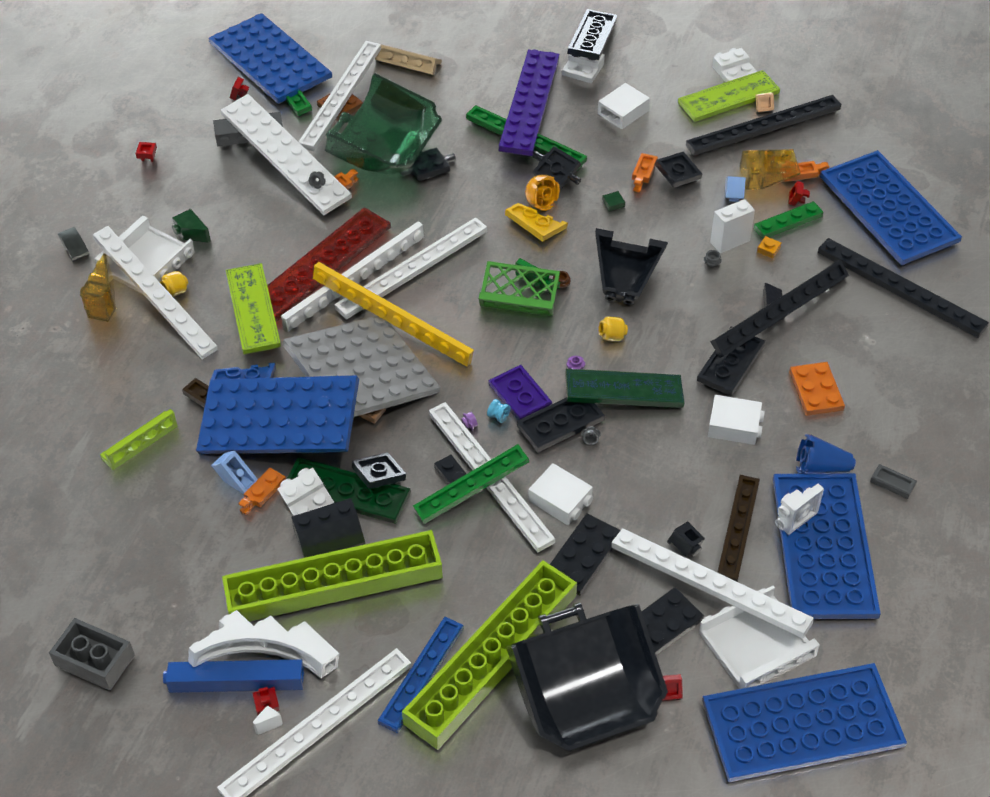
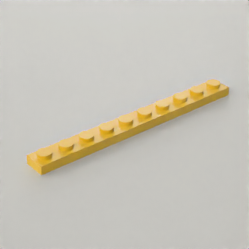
M318 262L314 265L313 279L318 283L323 284L466 367L471 364L474 352L472 348L324 264Z

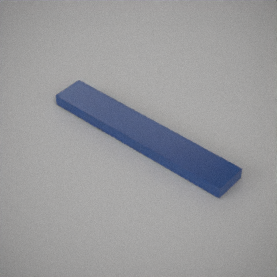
M444 616L379 717V725L398 734L403 726L402 711L434 677L462 633L464 625Z

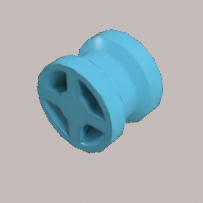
M494 399L489 405L487 416L496 418L498 422L503 423L510 413V405L501 404L500 400Z

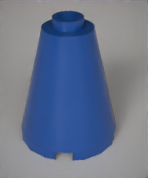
M806 434V440H801L796 461H800V467L796 466L798 473H849L854 469L856 460L853 458L852 453L813 435Z

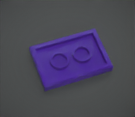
M522 365L488 380L489 386L502 402L510 405V412L517 420L553 404Z

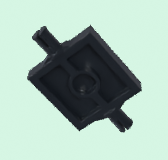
M555 146L545 155L537 151L533 153L532 157L539 161L538 166L533 170L535 176L548 175L554 177V180L559 183L560 190L569 181L574 182L576 185H579L581 182V178L574 175L581 166V163Z
M437 147L405 157L409 167L400 169V175L403 177L412 174L418 181L450 172L448 162L456 160V156L454 153L444 156Z

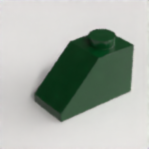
M192 209L172 217L174 224L172 229L183 240L188 241L191 239L192 241L206 243L211 241L209 229Z

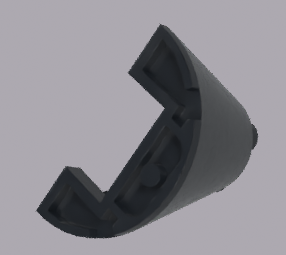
M596 228L595 237L602 290L605 294V299L608 301H621L627 305H632L640 297L668 242L650 239L648 247L612 240L614 231Z

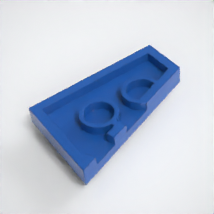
M275 362L269 363V366L266 367L251 365L249 369H240L239 367L216 369L211 379L273 378L276 364Z

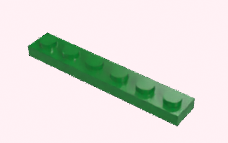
M519 444L416 503L413 505L414 510L422 522L426 524L529 463V458Z

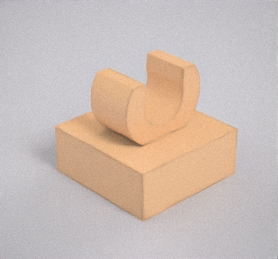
M774 93L755 95L757 112L774 110Z

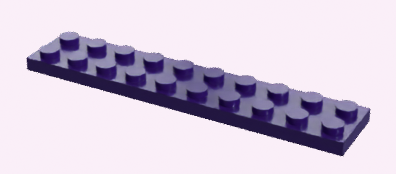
M528 49L499 143V152L527 156L533 155L560 54Z

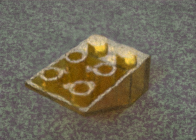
M794 149L742 151L740 170L742 177H746V190L764 189L800 175Z
M103 253L100 260L97 261L93 272L89 274L87 282L81 288L80 296L82 297L88 318L109 322L116 310L115 291L107 255Z

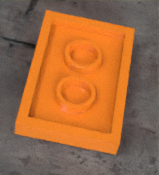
M828 362L790 367L789 373L806 416L844 411L845 404Z

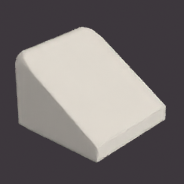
M269 706L265 707L253 721L255 732L258 735L283 724L281 715Z

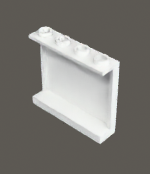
M143 215L119 236L123 243L159 282L163 275L176 271L195 253L191 239L183 243L151 227L148 218ZM104 250L94 258L99 272L143 294Z
M774 586L767 589L762 588L758 591L777 600L774 596ZM736 606L724 607L719 613L705 617L701 621L699 629L700 636L739 689L762 685L816 657L820 646L815 638L809 641L806 636L804 638L796 636Z

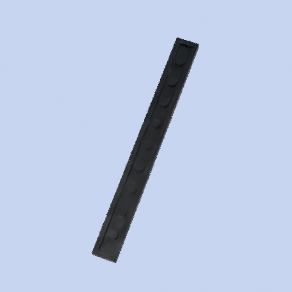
M834 95L826 96L686 140V147L695 156L841 110L842 104Z
M827 238L818 248L817 253L834 262L841 260L845 268L977 338L988 327V321L830 238Z
M841 260L836 261L711 340L710 342L719 358L727 355L848 277L847 270Z

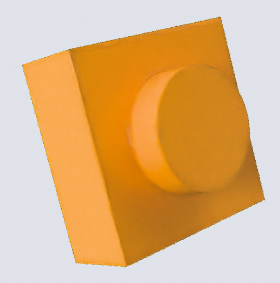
M765 236L759 244L757 252L774 258L781 248L782 242Z

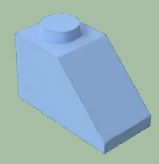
M726 177L725 198H729V202H739L740 199H744L746 177Z
M236 451L224 453L211 465L225 483L243 495L258 480Z

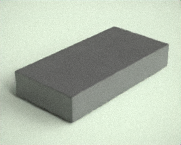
M879 464L870 482L908 499L916 486L917 480Z

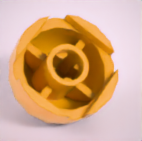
M537 175L531 178L525 190L528 203L534 208L543 211L553 207L552 204L558 200L560 193L559 183L554 180V177L548 175Z

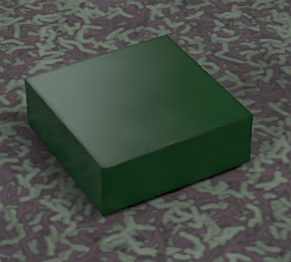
M619 191L602 195V200L609 211L625 207L626 202Z

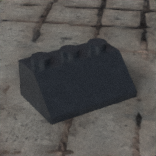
M351 498L291 516L294 533L304 558L365 544L359 518Z

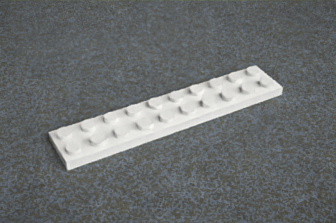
M249 94L221 109V114L323 215H326L352 198L351 193ZM314 171L322 172L326 179L325 185L319 189L309 184L310 174Z

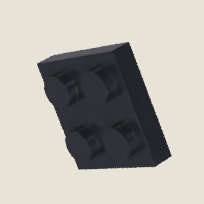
M684 151L657 159L654 164L673 188L699 180L703 175Z
M388 452L352 460V469L369 489L406 480V473Z

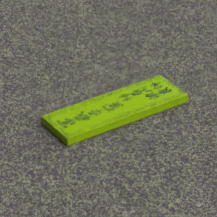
M764 70L680 97L678 98V104L694 122L756 102V94H779L780 88Z
M262 263L227 269L226 274L243 354L281 347Z

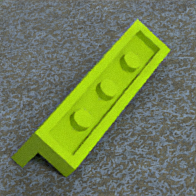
M169 409L162 412L101 453V459L112 470H115L177 428L178 425L174 411Z

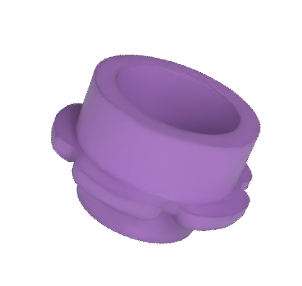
M571 356L566 363L568 369H583L585 367V361L580 356Z
M472 412L463 413L461 421L467 429L470 428L472 431L474 427L478 426L477 420Z

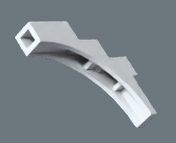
M236 610L219 620V630L213 631L209 636L193 643L189 647L188 662L193 667H196L210 659L223 655L242 652L266 653L290 660L302 659L304 667L311 670L319 678H322L338 668L340 653L305 621L298 626H293L289 631L284 629L272 616L258 621L253 626Z

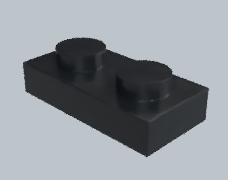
M452 455L434 463V468L447 485L466 475V472Z

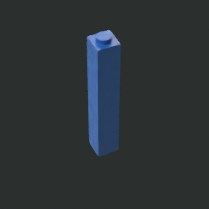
M302 659L206 661L196 667H193L189 662H168L167 671L163 672V683L167 685L169 693L259 691V689L268 687V689L275 687V691L303 690L304 666Z

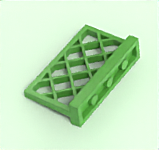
M487 261L482 289L478 298L480 306L553 316L560 271ZM490 268H499L501 273L492 277ZM515 270L519 273V276L511 280L507 273ZM529 273H535L538 278L529 283L525 276ZM548 275L555 276L554 282L549 285L543 280ZM505 276L509 282L500 287L496 280ZM522 278L527 285L518 290L514 283ZM541 281L545 288L536 292L532 286ZM492 283L498 288L493 293L486 292L487 286ZM512 285L516 292L512 295H506L503 290ZM530 288L534 295L529 298L524 297L522 292ZM548 290L552 295L551 301L542 300L540 295Z

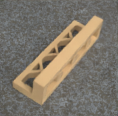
M382 44L380 52L374 59L432 75L435 73L436 65H441L442 62L441 59Z

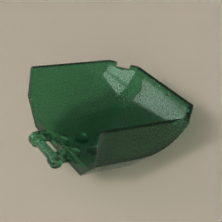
M374 73L368 94L357 113L352 116L342 112L334 127L326 133L325 151L363 170L380 174L400 173L414 164L441 124L442 118L437 114L436 105L433 101ZM348 122L349 124L346 126L343 132L339 133V130L342 128L344 123Z

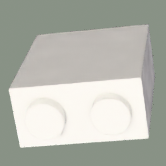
M624 83L598 101V115L623 129L649 111L650 98L634 87Z
M744 199L714 211L710 243L719 253L750 241L755 209Z
M715 395L708 437L755 445L756 438H761L762 426H759V422H763L765 411L761 410L762 402Z
M552 463L528 489V501L564 524L569 525L573 520L578 519L585 506L588 507L593 500V487Z

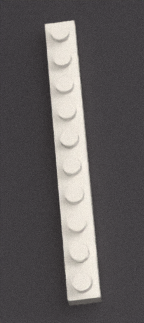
M365 41L299 140V143L306 150H316L380 52L381 44Z
M475 217L363 287L380 297H384L485 234L487 226ZM347 298L334 304L335 310L346 320L364 309Z
M419 221L341 275L358 284L376 270L381 269L389 261L395 259L399 254L408 250L409 247L424 238L423 224ZM323 286L281 315L283 329L289 332L296 328L300 323L312 317L316 312L325 308L341 295Z
M109 226L93 234V239L201 359L218 350L217 345Z
M446 402L429 410V416L472 470L491 460ZM506 477L487 487L488 491L537 553L555 544L554 536Z
M623 528L612 541V548L796 636L804 638L813 624V617Z
M396 648L217 787L219 793L223 797L248 796L411 668V662Z

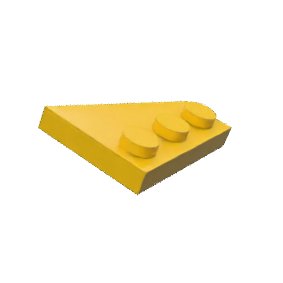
M520 203L507 208L505 211L507 217L542 242L567 229L568 222L562 220L560 223L553 220V217L550 215L542 216L537 214V210Z

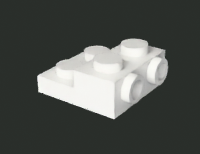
M732 48L724 54L719 52L713 57L712 67L725 82L757 72L749 63L750 57L742 48Z
M569 54L568 62L562 69V75L592 84L604 65L605 54H602L599 60L573 57Z
M314 468L302 469L298 473V477L293 480L285 479L281 482V487L277 488L293 516L334 503Z
M816 484L812 488H807L803 494L799 490L786 494L781 500V506L778 508L779 517L775 520L776 526L790 535L815 516L820 507L824 488Z

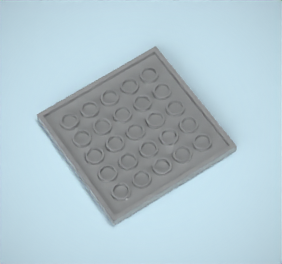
M378 316L283 340V346L306 377L358 376L359 385L354 417L440 392L441 387L391 324Z

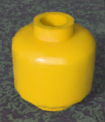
M174 271L163 275L160 283L172 297L186 292L188 279L179 271Z
M608 316L603 321H600L598 331L605 341L619 342L627 335L628 326L622 318Z

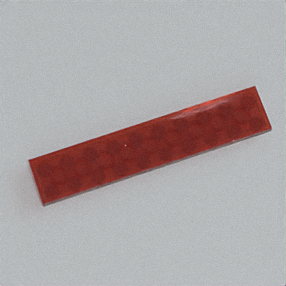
M364 207L270 282L267 287L275 321L277 322L281 319V315L299 304L322 285L313 279L314 265L320 262L338 272L391 228V223Z

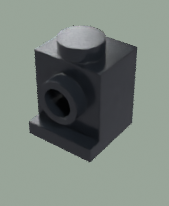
M687 521L673 531L667 543L669 545L673 543L685 557L689 554L694 557L701 551V544L705 538Z

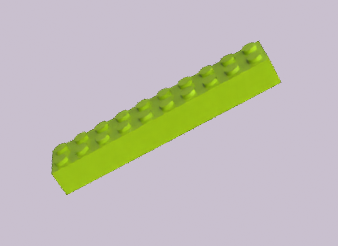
M429 530L222 576L228 613L231 614L237 610L250 622L268 618L269 616H277L443 578L433 531Z
M542 560L402 711L403 725L439 750L512 669L506 646L543 634L538 616L543 614L547 616L565 610L576 597L577 582Z

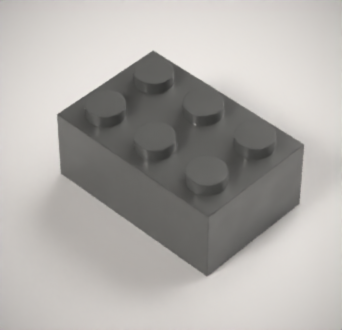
M77 618L72 620L49 652L56 667L110 691L135 656L130 641Z

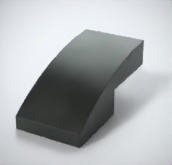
M75 227L58 233L72 261L89 255V251Z

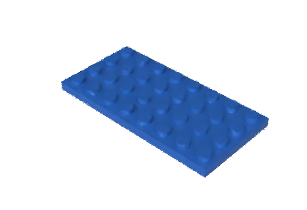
M262 13L209 37V43L278 104L287 100V96L291 98L298 94V90L304 92L332 78V72Z
M878 150L820 172V178L901 266L961 242L962 236Z
M357 375L210 379L196 451L199 454H224L230 451H236V453L348 452L359 378Z
M774 474L773 485L777 514L778 508L782 504L781 500L786 494H791L795 490H799L803 494L807 488H812L816 484L824 488L820 507L815 516L790 535L780 529L790 607L814 619H879L881 613L856 474Z
M875 663L706 695L702 698L728 782L903 748L907 744Z

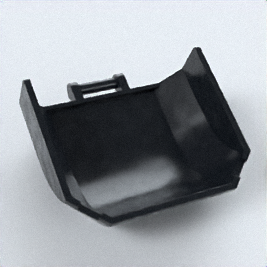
M579 602L573 604L571 608L547 616L545 614L538 616L543 634L506 646L522 699L538 735L568 751L653 722L658 714L657 710L668 692L639 604L629 605L586 619L583 607ZM577 616L578 622L551 631L549 624Z

